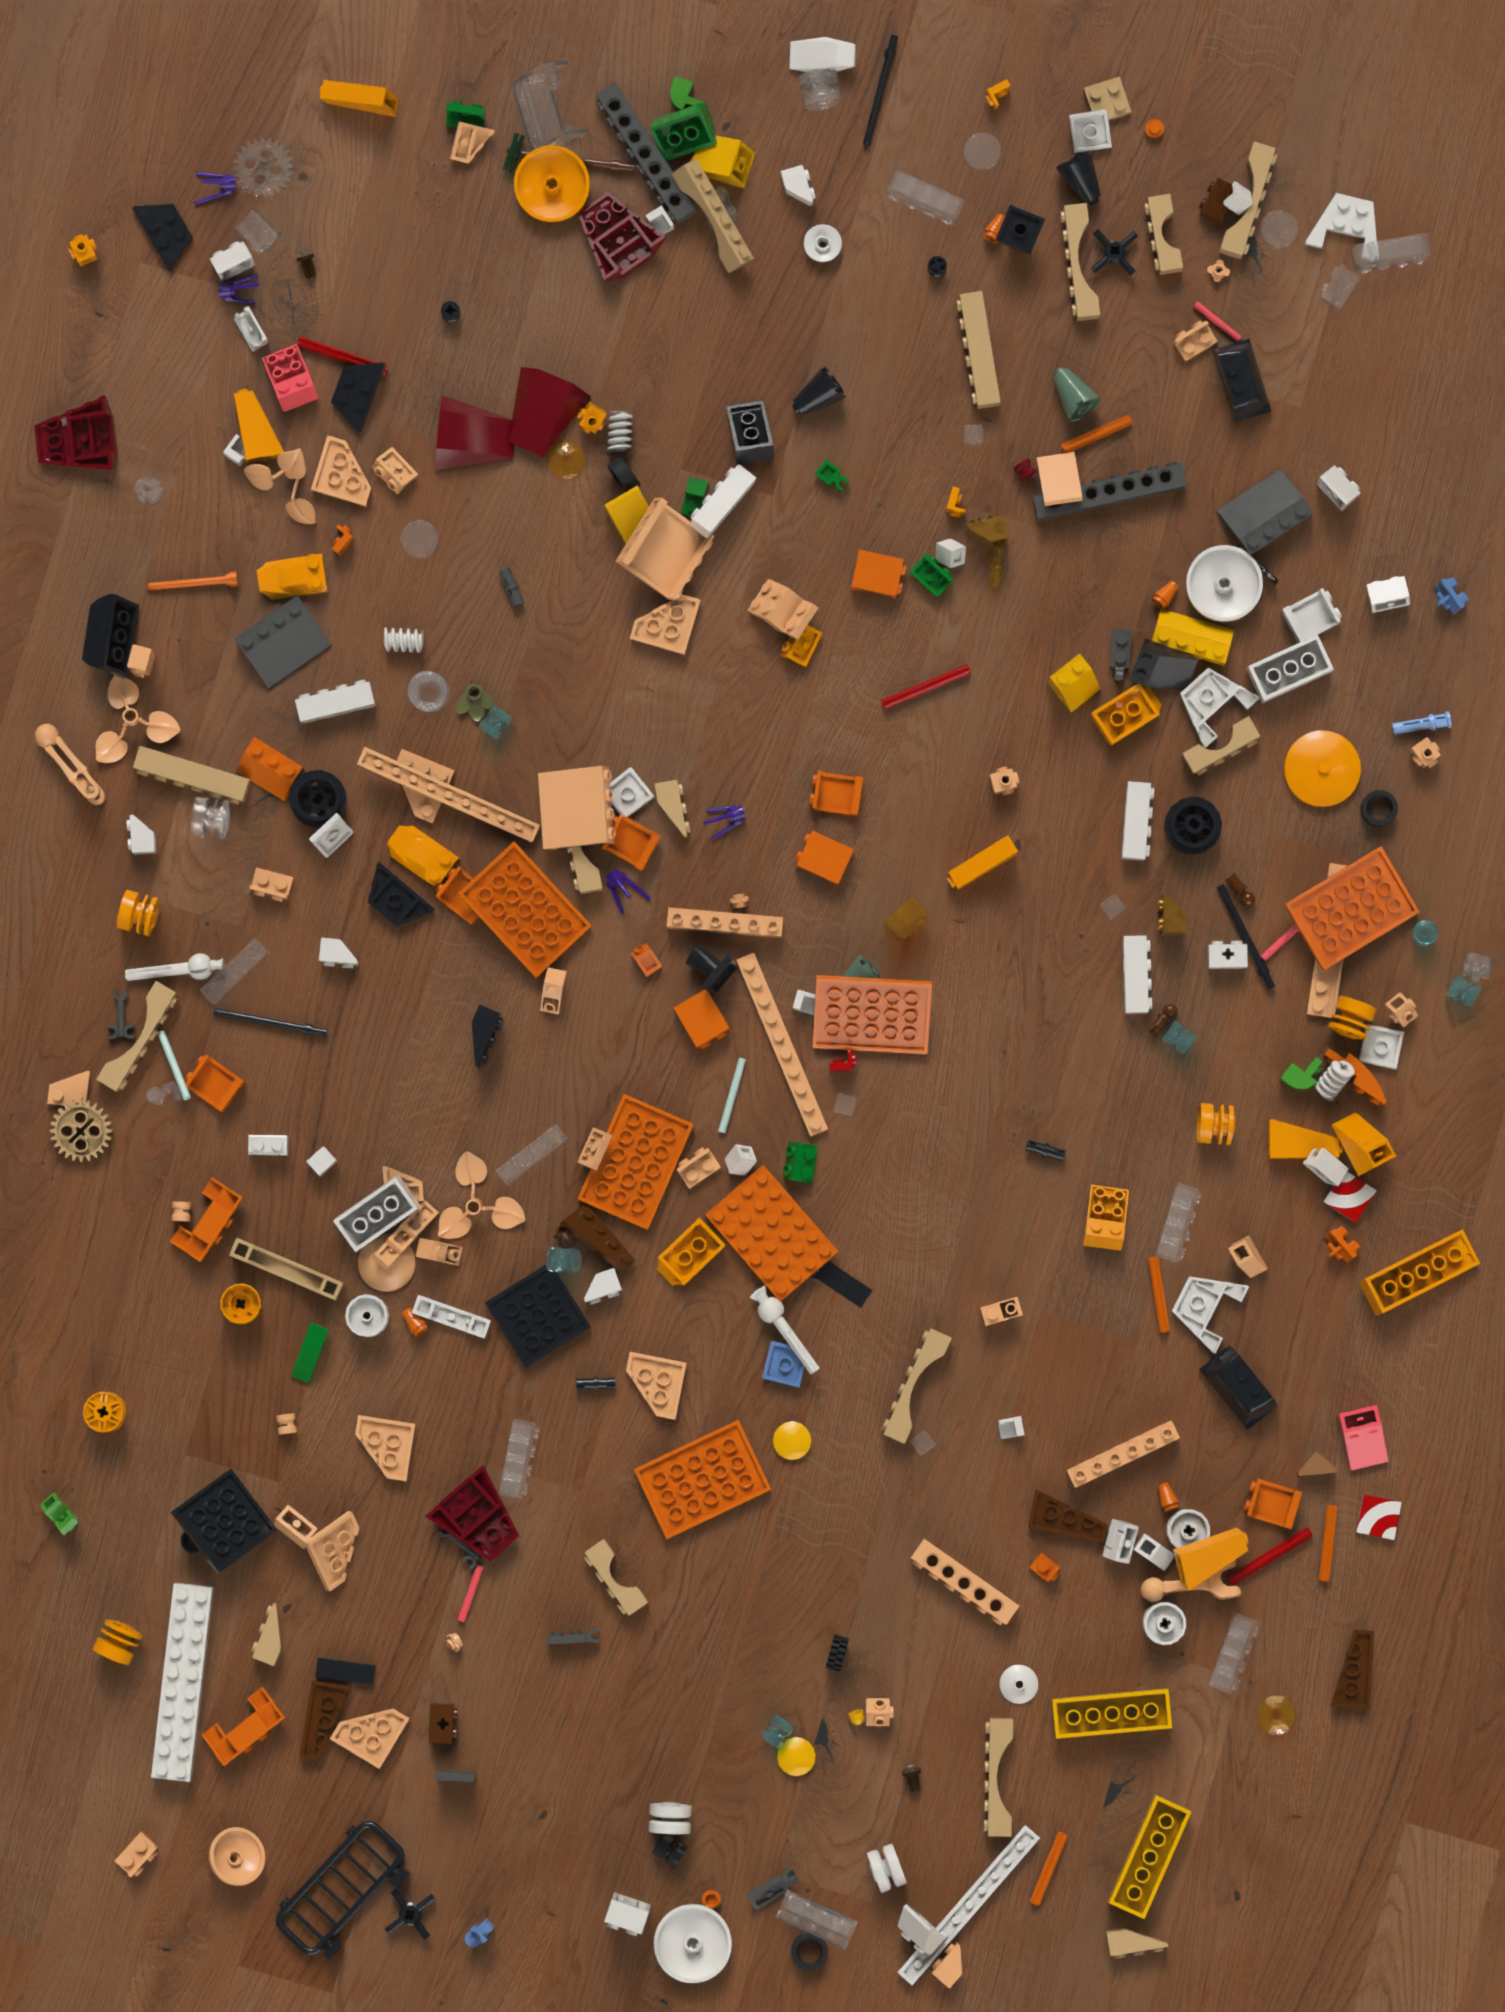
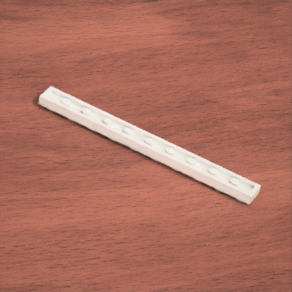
M1026 1825L1023 1826L938 1924L936 1929L945 1939L931 1955L926 1952L921 1954L916 1950L898 1970V1973L911 1985L917 1981L1040 1839Z

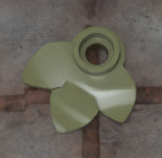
M470 684L466 688L465 694L458 698L456 710L458 714L468 712L473 720L479 722L484 716L485 709L494 708V700L490 694L484 692L479 684ZM473 690L478 691L476 697L471 696Z

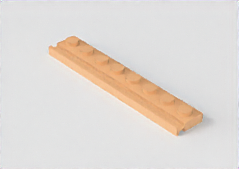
M1329 863L1327 878L1345 868L1346 865ZM1316 959L1314 960L1306 1015L1331 1018L1335 1014L1343 959L1323 971Z

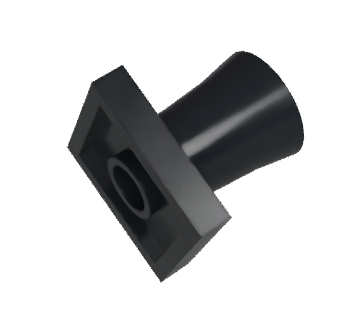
M1010 205L995 241L1014 250L1031 255L1045 218ZM1021 231L1023 234L1019 235L1016 232Z
M703 943L692 951L686 961V965L707 977L703 985L714 996L739 967L729 955H726L720 962Z

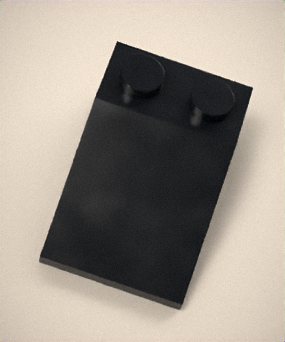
M764 400L726 406L736 464L774 459V445Z
M1145 638L1129 680L1147 687L1184 690L1189 685L1199 658Z

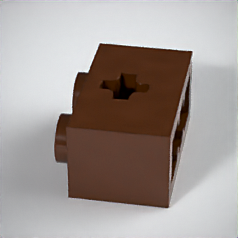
M430 1704L429 1743L452 1744L453 1739H457V1728H454V1720L458 1718V1708H454V1704ZM442 1718H445V1722L449 1723V1725L445 1726V1729H442V1725L438 1724V1722L442 1721Z

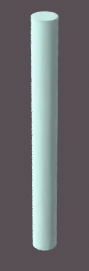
M165 1031L158 1032V1037L184 1100H188L191 1096Z
M738 1059L718 1132L726 1133L746 1059Z

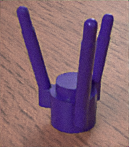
M197 172V176L218 178L201 180V183L220 184V190L224 191L195 201L194 205L225 195H231V191H236L235 176Z
M258 274L219 283L220 298H225L226 302L255 305L254 301L234 298L232 296H236V289L258 287L259 283L235 285L258 278Z
M741 805L707 809V813L727 811V814L703 822L704 825L729 818L730 822L734 821V823L712 836L711 840H715L732 828L742 824L741 821L746 818Z
M616 869L606 876L608 881L606 885L611 890L621 914H624V910L614 887L616 889L620 888L627 898L630 899L631 895L624 887L625 881L647 900H651V897L631 881L624 872L620 873Z

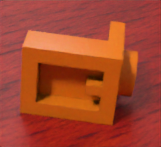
M338 524L336 528L343 536H338L334 540L332 550L340 556L354 538L351 535L353 532L347 526L341 527Z
M647 944L637 946L634 952L631 953V956L646 977L662 967Z
M1042 1552L1029 1567L1047 1582L1050 1580L1054 1581L1060 1574L1058 1571L1060 1567Z

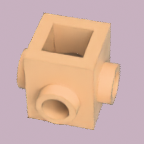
M1428 737L1410 749V752L1413 754L1412 759L1418 767L1422 766V768L1428 766L1431 768L1439 762L1437 758L1440 756V748L1435 742L1431 743Z
M998 768L996 773L989 775L994 795L1002 793L1003 796L1012 794L1019 783L1017 772L1013 773L1012 768ZM1002 779H1007L1008 783H1003Z
M1400 992L1385 1004L1390 1011L1388 1015L1395 1024L1398 1022L1403 1028L1418 1016L1415 1011V1003L1410 998L1407 999Z
M866 1698V1726H889L890 1718H893V1706H890V1699Z

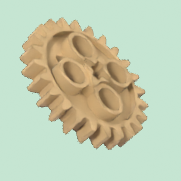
M82 1099L79 1100L78 1104L72 1100L71 1107L65 1103V1110L62 1108L58 1109L61 1115L54 1114L53 1117L57 1121H51L50 1124L55 1126V1128L49 1131L55 1133V1135L50 1139L57 1140L54 1147L60 1146L61 1149L58 1153L65 1151V1158L72 1155V1161L79 1157L80 1162H82L86 1156L87 1160L90 1161L91 1155L95 1158L98 1157L97 1151L104 1152L102 1146H109L105 1140L112 1139L107 1134L113 1131L112 1128L107 1127L112 1121L105 1120L109 1114L102 1115L104 1108L96 1109L98 1103L90 1106V1100L86 1104H83ZM79 1112L84 1113L86 1120L83 1122L78 1121L76 1114ZM90 1118H93L94 1121L84 1130V1133H81L72 1143H69V1140L79 1130L78 1127L82 1128ZM64 1126L72 1128L73 1132L71 1135L64 1134ZM97 1126L100 1129V1133L93 1135L90 1132V1127ZM77 1140H84L86 1147L83 1149L79 1148L76 1144Z

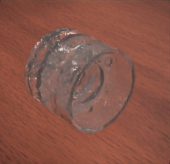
M814 69L798 77V82L801 84L800 91L808 92L802 96L805 111L826 110L843 102L840 88L833 87L839 83L838 78H836V69Z
M423 671L411 679L408 685V697L416 708L425 712H437L447 705L450 698V687L441 675L432 671ZM429 687L435 690V693H432V697L425 694Z
M196 797L192 811L191 836L205 837L207 829H210L211 838H216L218 830L219 839L225 840L231 819L229 800H223L222 807L220 808V799H216L213 807H210L209 798Z

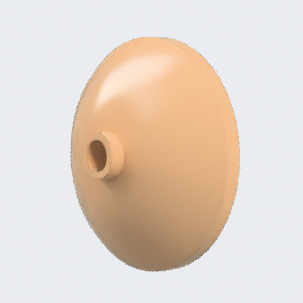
M381 1234L362 1247L358 1257V1269L362 1279L373 1289L384 1292L395 1291L405 1286L412 1278L416 1266L415 1255L410 1245L387 1270L372 1258L374 1253L392 1234Z
M233 1827L220 1832L214 1838L209 1849V1862L213 1872L220 1880L229 1885L243 1886L251 1883L261 1874L265 1865V1851L261 1841L255 1834L244 1828ZM231 1856L235 1858V1862L230 1860Z

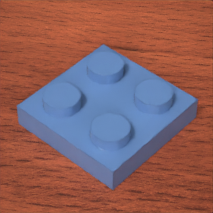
M771 1341L762 1378L800 1387L805 1366L790 1345Z

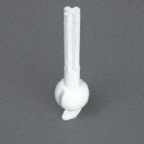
M198 953L193 955L186 963L125 970V978L127 981L190 974L197 980H203L212 974V970H222L225 968L224 958L216 961L211 960L206 954Z
M766 1286L756 1290L750 1298L759 1302L758 1314L760 1318L767 1323H774L811 1375L818 1371L820 1367L782 1316L784 1313L782 1302L775 1297H768Z

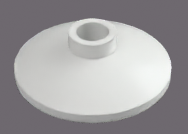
M825 224L812 227L804 238V248L807 255L817 262L833 260L837 257L842 247V240L838 231L832 226ZM825 242L826 247L821 248L819 244Z
M1013 1665L1003 1672L1000 1678V1690L1008 1701L1016 1704L1026 1703L1035 1696L1038 1690V1679L1034 1671L1029 1667ZM1017 1681H1022L1023 1686L1021 1688L1016 1687Z

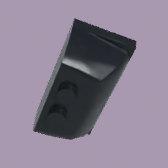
M1250 339L1213 349L1234 423L1271 412L1272 410Z
M108 594L98 598L90 605L82 660L86 664L102 669L122 679L129 678L130 669L127 667L132 645L134 644L139 605L116 594Z
M1230 1345L1199 1369L1247 1430L1278 1406L1273 1396Z

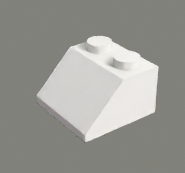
M239 241L231 244L229 249L225 251L215 252L212 255L213 257L210 258L221 282L255 266L245 243H240Z
M1334 465L1320 476L1316 484L1343 511L1360 495L1358 491L1360 488L1354 481L1350 482L1345 477L1347 474L1341 467L1337 468Z
M907 1904L903 1907L898 1927L903 1931L901 1935L907 1941L912 1940L915 1942L914 1947L921 1954L926 1952L931 1955L945 1937L920 1913Z

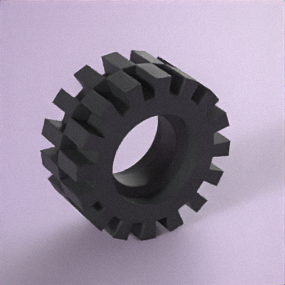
M834 1634L825 1668L838 1672L841 1671L849 1638Z

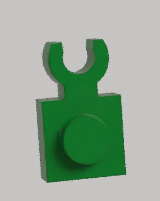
M827 459L814 474L829 487L834 483L836 489L840 492L844 490L840 487V482L850 483L848 478L839 476L841 470Z

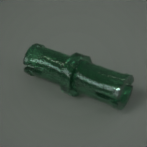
M518 133L513 134L514 136L510 148H507L506 153L508 154L502 167L503 170L507 171L509 164H511L508 171L510 173H514L518 157H521L520 151L524 139L526 138L524 135H521L519 142H517Z

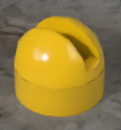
M862 1709L848 1714L851 1723L858 1726L865 1720Z

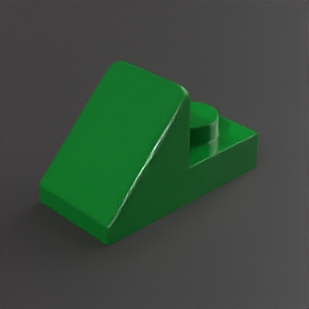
M690 477L685 491L681 515L690 517L696 508L699 510L702 508V502L705 498L709 482Z

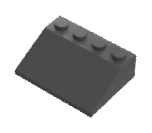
M1281 469L1217 510V513L1236 541L1252 556L1311 518L1314 514L1303 496Z
M298 596L234 638L268 688L331 646Z

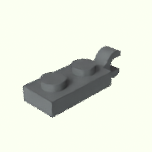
M1112 630L1110 668H1115L1114 682H1122L1123 669H1129L1132 630Z
M592 1628L587 1634H582V1630L570 1631V1635H563L562 1631L551 1632V1636H547V1645L581 1642L598 1643L600 1639H594L592 1633L598 1632L599 1628Z
M789 1868L785 1871L783 1877L778 1875L746 1894L754 1908L758 1910L788 1892V1887L799 1881L798 1877L794 1875L796 1874L794 1870Z

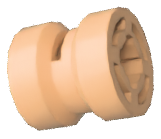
M172 1202L174 1213L171 1216V1221L191 1222L189 1214L191 1202Z
M295 1413L276 1416V1420L279 1423L278 1435L297 1432V1426L294 1424L296 1419Z

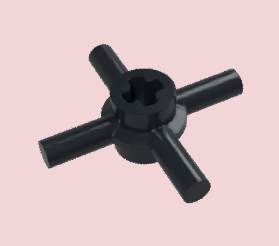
M1097 229L1093 235L1104 246V257L1092 266L1091 270L1096 274L1107 263H1119L1132 276L1136 270L1125 259V248L1138 237L1136 232L1133 231L1121 242H1110ZM1118 250V254L1111 255V251Z
M397 1888L391 1891V1895L401 1908L399 1910V1918L385 1928L386 1932L391 1934L401 1925L405 1924L407 1926L414 1925L424 1940L431 1936L420 1920L422 1918V1910L436 1900L434 1895L430 1894L416 1904L413 1902L407 1903ZM408 1909L410 1911L413 1910L415 1912V1914L413 1915V1919L411 1917H406Z

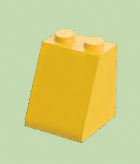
M716 136L717 143L715 145L695 151L691 161L698 160L707 178L745 188L755 152L741 140Z
M638 486L604 505L607 515L626 545L649 505Z
M1078 654L1050 676L1047 683L1071 713L1101 690L1092 668L1081 654Z

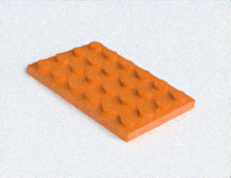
M514 841L457 893L535 978L592 926Z
M1382 846L1284 904L1322 971L1420 913Z
M817 975L813 1048L928 1054L932 981Z
M623 1094L606 1132L612 1135L609 1145L597 1171L590 1169L578 1200L648 1230L694 1124Z
M764 1165L758 1168L705 1214L780 1302L838 1253V1250Z
M739 1420L634 1469L666 1539L771 1490Z

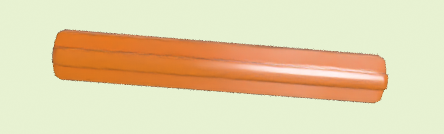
M1125 415L1062 443L1061 448L1064 453H1070L1133 424L1132 419L1129 415Z
M1150 1257L1148 1262L1159 1332H1169L1170 1327L1159 1258Z
M1327 1505L1319 1573L1320 1581L1328 1582L1330 1580L1337 1517L1336 1505Z
M1063 1832L1057 1833L1030 1899V1903L1039 1906L1067 1840V1834Z

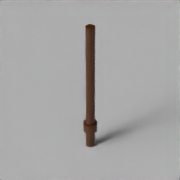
M522 150L521 158H524L531 151ZM580 158L585 166L611 169L614 172H619V170L634 172L635 164L620 163L619 160H612L611 162Z

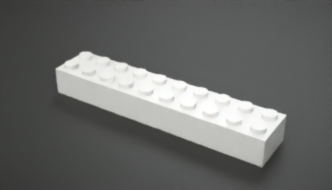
M174 1583L151 1778L192 1781L214 1587L184 1583Z

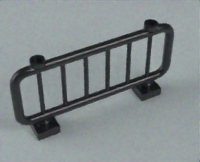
M364 1821L357 1827L353 1825L345 1833L348 1837L291 1899L286 1897L280 1903L281 1909L276 1915V1925L306 1955H316L325 1949L326 1952L323 1955L328 1960L331 1959L344 1945L339 1939L335 1942L332 1939L389 1877L393 1878L389 1883L396 1888L410 1874L405 1867L401 1870L399 1869L405 1856L403 1848L374 1821ZM365 1829H372L397 1853V1858L391 1865L360 1837V1834ZM356 1839L387 1867L378 1879L373 1877L346 1851ZM343 1853L374 1882L364 1894L333 1865ZM329 1868L360 1896L359 1900L351 1908L320 1880ZM316 1882L347 1910L346 1914L338 1922L333 1920L306 1894ZM303 1896L334 1925L324 1937L293 1908ZM289 1911L321 1940L315 1947H308L284 1924L283 1919Z

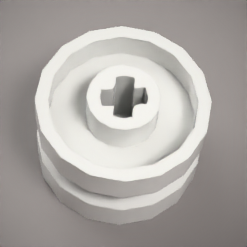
M367 1294L353 1299L346 1308L345 1314L347 1325L351 1331L365 1337L377 1336L383 1332L388 1325L390 1316L388 1307L383 1300ZM366 1312H369L371 1315L369 1319L363 1317Z
M1182 1509L1175 1512L1169 1518L1166 1525V1535L1169 1542L1175 1548H1179L1208 1538L1210 1536V1525L1202 1513L1192 1509ZM1187 1526L1191 1528V1532L1189 1534L1184 1532V1529H1186Z
M1166 1601L1157 1602L1150 1605L1145 1611L1142 1618V1626L1146 1636L1153 1642L1161 1645H1171L1184 1635L1186 1618L1183 1611L1175 1604ZM1162 1619L1167 1620V1625L1164 1627L1160 1625Z
M675 1802L651 1803L649 1814L654 1817H661V1819L650 1820L648 1832L690 1834L691 1823L686 1820H679V1818H689L692 1812V1805Z
M892 1843L883 1846L882 1851L885 1856L883 1860L878 1850L875 1849L867 1852L872 1875L875 1882L878 1883L881 1893L891 1890V1883L888 1877L892 1876L897 1887L907 1884Z

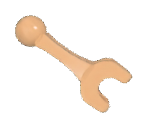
M51 724L40 725L35 731L36 743L45 748V751L66 775L69 783L75 785L91 804L95 806L102 804L106 799V794L90 775L88 767L74 755L63 738L59 737V732L55 726ZM57 744L77 769L76 773L62 760L53 746Z
M1236 1560L1192 1590L1209 1591L1220 1600L1240 1596L1242 1593L1238 1586H1226L1221 1580V1574L1226 1570L1233 1569L1236 1565ZM1154 1577L1146 1579L1141 1586V1594L1149 1602H1158L1164 1595L1174 1592L1187 1591L1181 1585L1180 1580L1162 1582Z

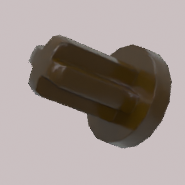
M307 251L301 252L302 257L296 258V261H301L306 278L315 277L316 273L311 259L315 257L314 253L307 255Z
M909 1765L907 1769L902 1771V1775L907 1777L911 1793L921 1790L918 1774L922 1771L920 1767H914V1765Z

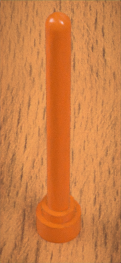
M233 571L220 577L148 583L147 589L161 590L216 584L237 587L239 586L237 571Z

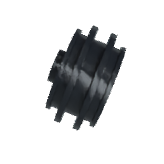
M314 770L299 776L292 784L289 793V803L294 816L300 822L312 828H321L336 813L342 817L347 806V794L341 781L332 773ZM314 782L318 783V788L312 789L311 784ZM327 786L332 787L330 793L325 792ZM306 792L308 794V798L302 799V793ZM317 796L324 797V800L321 801L320 805L314 804V801L317 800ZM330 800L336 801L333 807L329 806ZM310 806L312 811L306 813L305 807ZM322 810L326 812V814L323 816H319L318 814L319 811Z
M1191 796L1180 799L1170 808L1165 817L1164 831L1166 839L1174 849L1183 854L1197 855L1204 853L1215 845L1221 835L1222 821L1220 813L1211 802L1204 798ZM1189 809H1195L1196 813L1191 815ZM1203 814L1207 815L1208 821H1203ZM1178 816H1183L1184 821L1182 823L1177 821ZM1195 820L1199 827L1193 829L1192 826H1189V821ZM1203 829H1209V835H1204ZM1179 830H1183L1185 832V835L1183 837H1180L1178 835ZM1191 837H1197V843H1192Z

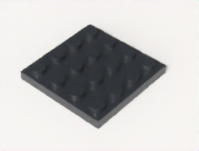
M548 1262L485 1302L525 1368L591 1327L551 1262Z
M229 1469L171 1512L217 1575L277 1531V1528L232 1469Z

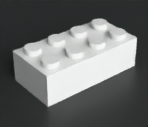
M1316 635L1249 665L1246 670L1263 704L1331 673L1334 668L1319 636Z
M398 1174L337 1216L333 1221L353 1250L357 1252L416 1211L421 1205Z
M614 1892L604 1922L608 1923L607 1926L618 1930L621 1927L626 1929V1933L637 1936L638 1933L642 1934L651 1904Z

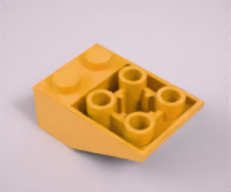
M1356 1112L1332 1124L1358 1176L1396 1157L1388 1139Z
M1091 1185L1083 1246L1121 1251L1125 1234L1129 1190Z

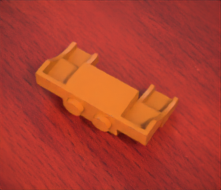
M211 1177V1180L202 1191L203 1195L213 1201L193 1232L180 1225L173 1238L169 1241L199 1262L203 1261L214 1244L218 1245L224 1236L221 1233L225 1227L228 1229L234 1221L232 1218L234 1212L243 1200L242 1196Z
M263 1686L247 1698L256 1711L232 1731L226 1734L219 1724L216 1723L201 1735L223 1766L227 1765L240 1753L244 1752L247 1754L254 1748V1742L258 1739L262 1742L270 1735L268 1731L286 1717Z

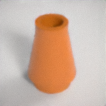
M997 214L985 228L983 237L987 241L997 243L995 240L1005 218L1004 215Z
M1169 581L1168 584L1153 594L1152 602L1160 609L1168 607L1179 588L1178 585L1173 581Z
M411 1307L402 1313L411 1334H414L415 1337L420 1336L428 1329L427 1322L419 1315L413 1314Z
M1169 1483L1158 1485L1161 1509H1164L1165 1513L1178 1509L1179 1500L1170 1488Z

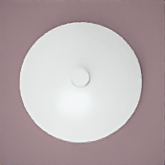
M1230 545L1214 546L1203 551L1192 562L1186 577V591L1193 607L1204 617L1218 622L1235 621L1247 615L1258 603L1263 589L1262 573L1255 559L1246 551Z
M686 1904L674 1908L663 1917L655 1932L654 1951L658 1963L668 1975L681 1982L700 1983L713 1978L724 1968L731 1953L732 1939L727 1923L715 1910L704 1905Z

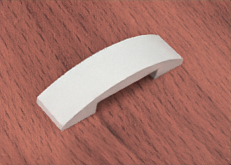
M420 1295L417 1296L412 1310L413 1314L484 1339L491 1320Z

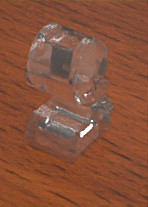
M173 1081L162 1085V1089L151 1087L146 1093L147 1100L155 1105L164 1104L170 1092L173 1093L175 1100L184 1102L178 1084Z

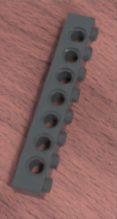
M616 82L597 93V101L595 102L600 111L604 110L607 117L605 118L607 122L618 131L615 133L621 143L625 142L627 145L626 151L631 159L635 158L637 161L636 167L640 174L644 173L648 178L646 180L647 185L651 190L655 189L658 194L656 198L660 205H665L668 211L666 213L672 222L675 221L678 225L696 214V208L686 193L680 190L672 176V170ZM612 104L620 106L617 111H612L609 107ZM626 119L630 124L627 127H622L619 124L620 121ZM633 135L640 137V140L636 143L631 142L629 139ZM647 151L650 153V156L643 159L640 157V153ZM652 167H658L660 169V172L658 174H652L650 173V169ZM662 183H668L670 185V188L668 190H662L660 188V185ZM677 198L680 200V204L672 206L670 201Z
M1171 462L1167 463L1166 467L1163 468L1153 466L1147 468L1148 471L1145 472L1135 470L1123 477L1121 474L1110 476V479L1103 481V478L1092 480V483L1084 485V482H1082L1080 486L1083 501L1063 503L1057 507L1045 506L1042 491L1038 492L1032 499L1037 522L1186 489L1187 482L1182 463ZM1167 474L1170 477V481L1162 482L1160 475ZM1148 478L1152 484L1145 487L1142 485L1141 480ZM1129 482L1133 485V489L1126 491L1123 488V484ZM1107 486L1112 487L1114 494L1107 495L1104 492V488ZM1091 490L1095 492L1096 497L1088 499L1085 493Z

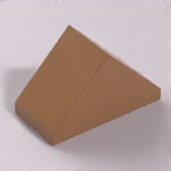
M1313 1451L1297 1471V1476L1337 1473V1468L1318 1452Z

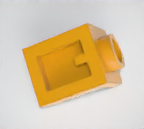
M1007 79L986 91L987 96H985L988 105L990 107L993 106L995 110L999 107L996 97L1001 98L1007 95L1008 90H1010L1011 85Z
M953 486L946 511L949 512V515L960 518V515H965L966 510L955 507V505H960L962 494H959L960 488Z

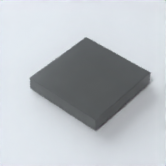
M438 1770L435 1773V1780L474 1782L476 1780V1772Z

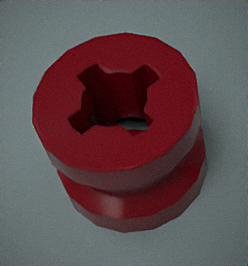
M1029 458L1013 468L1020 475L1019 479L1021 481L1028 479L1037 472L1036 468L1031 466Z

